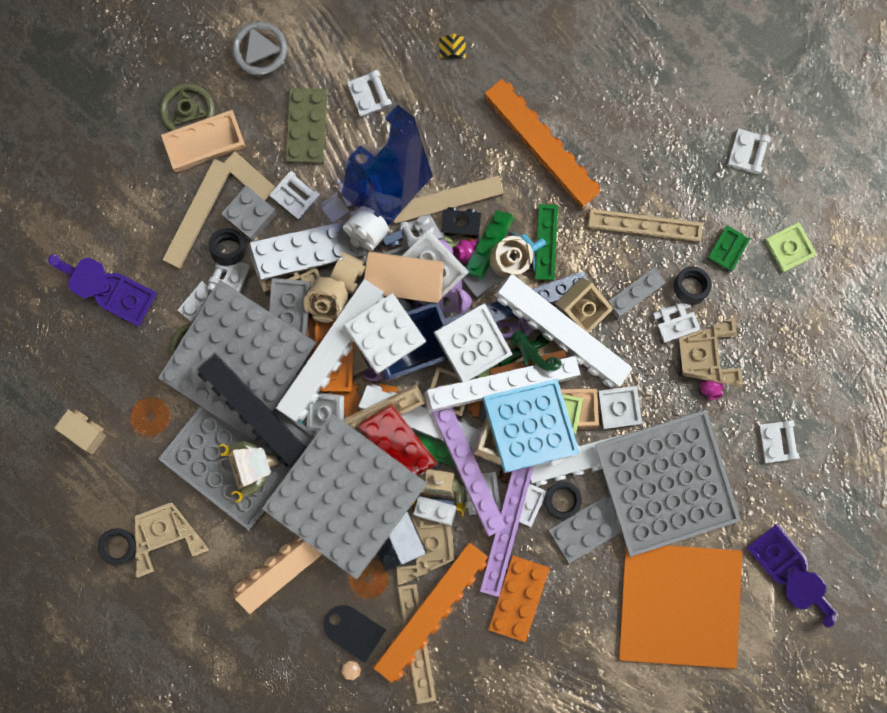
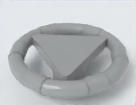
M258 21L247 24L239 30L233 41L232 52L236 63L243 70L251 74L264 75L273 72L282 64L287 53V43L283 33L276 26L268 22ZM254 29L269 30L274 33L280 48ZM250 31L245 63L240 54L239 45L240 41ZM280 52L274 62L267 67L261 68L249 65Z

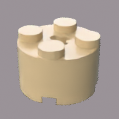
M518 236L504 238L495 244L490 252V264L495 274L505 278L511 274L516 277L525 272L533 261L531 246Z
M343 252L341 255L344 258L337 261L330 278L342 281L349 296V294L354 295L358 286L355 282L358 276L362 278L366 266H363L364 261Z
M317 278L304 297L303 304L307 313L310 311L314 315L313 318L324 323L332 322L338 318L348 301L345 284L340 280L332 278Z

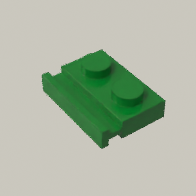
M726 225L707 259L732 272L751 238Z

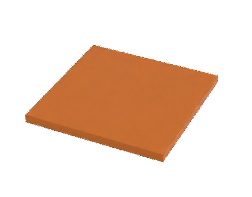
M625 544L619 660L737 669L742 551L665 545L630 557Z

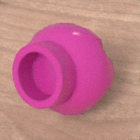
M471 237L468 240L460 241L457 246L452 248V255L463 264H468L479 241Z
M701 381L700 391L707 395L709 400H716L723 396L724 384L714 381Z

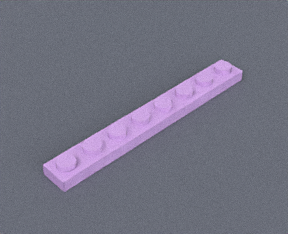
M448 408L432 412L487 536L505 529V523L453 409Z
M534 466L512 471L501 512L506 528L495 534L480 592L498 597L500 595Z

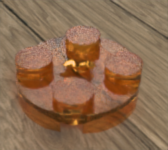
M147 397L136 403L132 410L131 419L135 429L147 436H156L169 426L171 412L162 400L155 397ZM150 411H153V414L156 415L152 422H149V419L146 418Z
M374 559L370 561L358 579L350 575V584L353 590L364 598H375L381 595L389 583L388 572L385 571L383 564ZM368 573H372V577H375V581H371V584H367V581L364 580V576H368Z

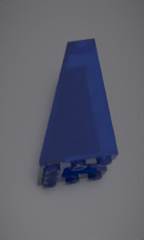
M399 105L385 118L391 124L387 144L375 157L360 145L347 159L341 195L358 209L361 206H365L374 210L373 214L377 218L381 216L388 226L433 178L415 117ZM364 154L367 157V161L359 163L356 160V156Z

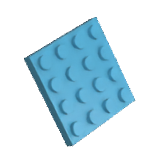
M557 379L487 395L482 398L504 473L580 453Z

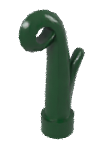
M516 331L511 336V342L521 351L524 365L527 366L528 359H530L534 364L546 371H557L562 366V361L557 357H550L545 361L531 345L523 331Z
M540 334L536 337L535 341L530 343L538 352V349L544 347L550 341ZM520 349L510 350L512 355L499 362V366L508 365L522 358Z

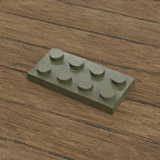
M290 88L286 163L324 164L327 89Z

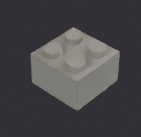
M247 185L221 213L226 221L251 242L258 237L277 215L276 210Z

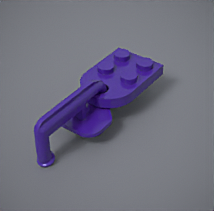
M55 254L50 255L48 258L50 265L71 276L68 286L73 293L83 298L95 296L97 303L103 309L140 327L157 295L156 292L121 274H105L103 265L91 258H83L79 261L76 268L61 261Z
M776 523L749 544L747 549L775 581L787 585L786 596L796 608L804 610L816 602L827 615L823 619L824 626L827 628L833 627L838 618V613L824 598L827 591L825 582L817 573L807 572L808 562L806 556L781 526Z

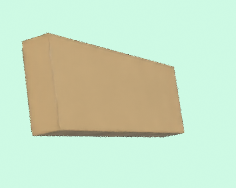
M234 151L224 162V164L232 167L230 173L244 186L247 185L265 201L270 198L269 195L276 187L237 152Z

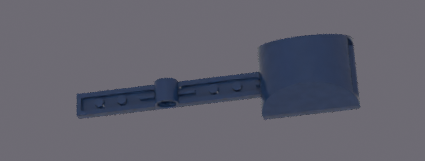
M582 271L533 288L532 290L551 304L557 302L581 277L586 280L587 277L585 272ZM498 301L486 305L495 323L508 318L518 317L512 312L513 309L508 305H502ZM432 303L406 312L426 342L382 371L384 381L387 382L449 360L434 332L469 311L445 319L439 303Z

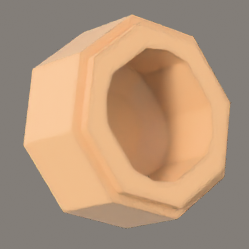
M348 661L343 665L342 674L345 679L354 680L360 676L361 667L357 662Z

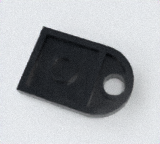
M347 605L332 608L324 619V631L327 637L364 663H366L387 630L355 608ZM332 614H338L341 617L338 625L330 623V616Z

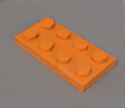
M337 318L329 323L315 320V342L317 344L314 352ZM354 341L351 344L352 349L350 353L341 358V366L336 372L331 373L328 377L331 379L325 388H321L319 392H352Z
M512 556L488 630L526 643L550 569L549 567Z

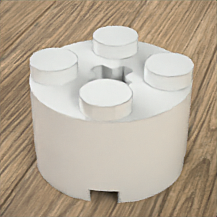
M361 206L342 228L351 238L350 242L353 246L373 251L386 236L389 228L385 220L381 216L377 218L373 214L375 211L369 207Z

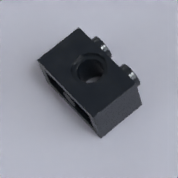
M448 207L447 210L443 209L441 232L446 236L479 239L481 213H478V210L466 209V211H459L455 207ZM463 218L467 223L464 226H458L456 221Z

